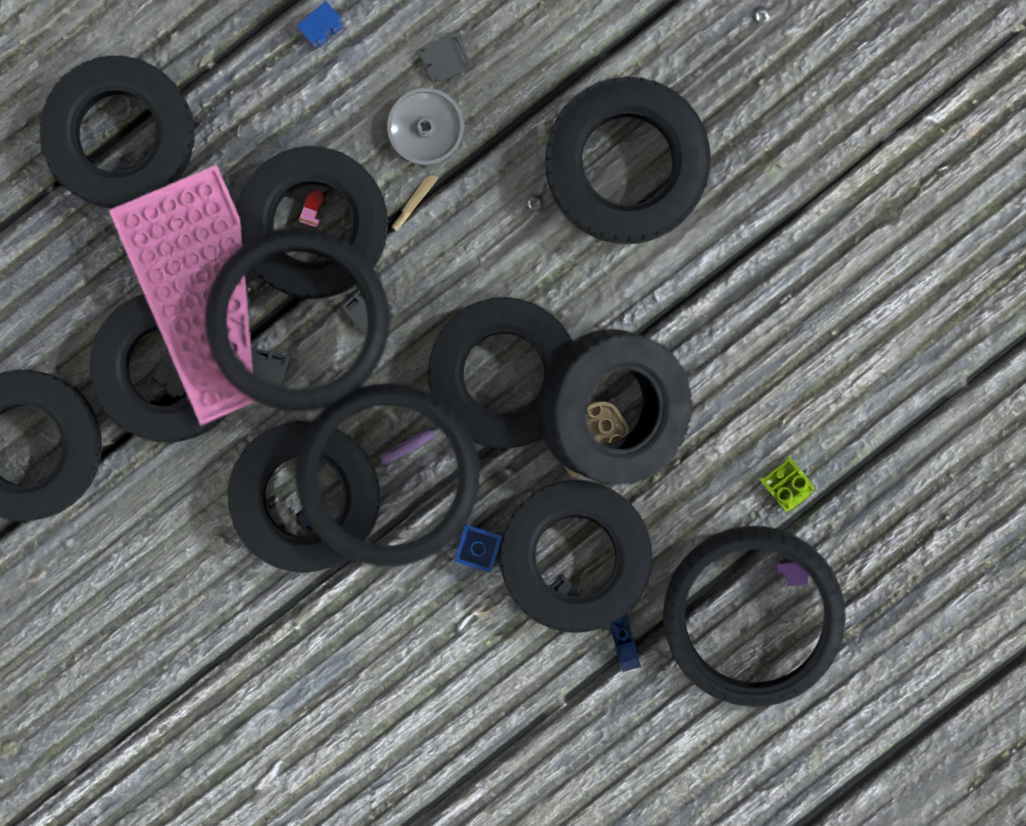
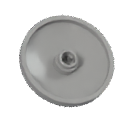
M432 88L415 89L401 96L393 105L387 122L388 136L396 152L407 161L418 165L438 164L448 159L458 149L464 134L463 115L457 103L446 93Z

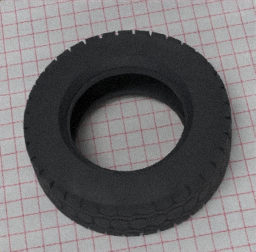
M616 77L603 80L587 87L574 96L564 106L553 124L547 142L545 159L546 177L550 192L566 218L586 234L599 240L616 244L644 243L666 235L678 227L692 213L700 201L707 186L711 166V152L707 132L693 107L680 94L668 86L641 77ZM618 118L640 119L654 126L666 139L672 154V171L664 189L652 199L633 205L614 203L599 195L588 182L583 169V149L591 134L608 121Z

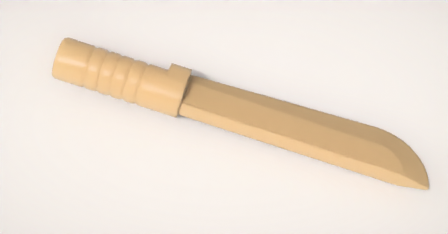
M431 175L422 181L406 206L401 210L400 216L392 224L391 228L397 231L439 177Z

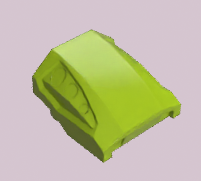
M790 456L768 476L760 479V482L785 512L797 507L815 489L814 485Z

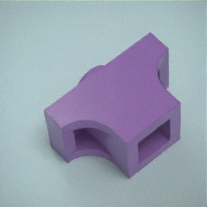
M792 560L789 563L776 564V571L782 572L786 576L787 586L808 585V574Z

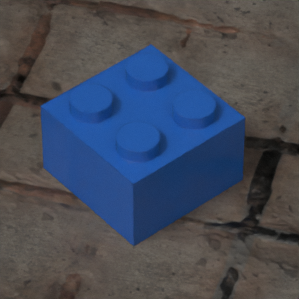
M325 1L297 27L314 48L317 46L321 48L328 42L327 38L331 34L336 35L342 29L343 21L329 3Z
M466 524L454 562L491 573L502 535Z

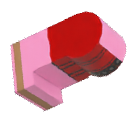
M315 190L309 193L299 218L301 224L315 229L319 228L321 222L316 218L320 208L325 204V197L320 191Z

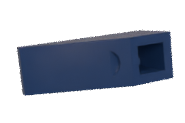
M626 613L623 617L610 624L622 672L641 667Z

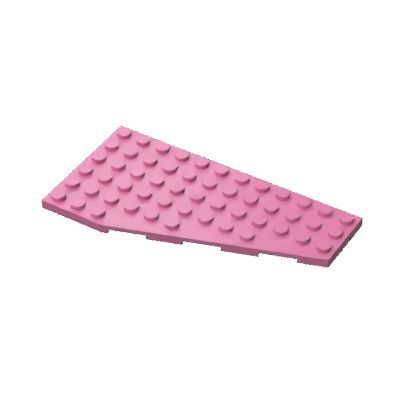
M217 165L109 210L200 424H206L254 403L255 401L238 391L220 371L211 354L206 337L205 309L211 285L225 261L242 246L240 218ZM244 275L235 288L229 303L227 330L230 342L237 356L253 373Z

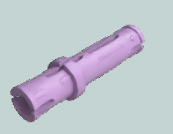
M430 427L417 435L413 434L407 441L379 455L383 464L386 466L434 439L435 436Z

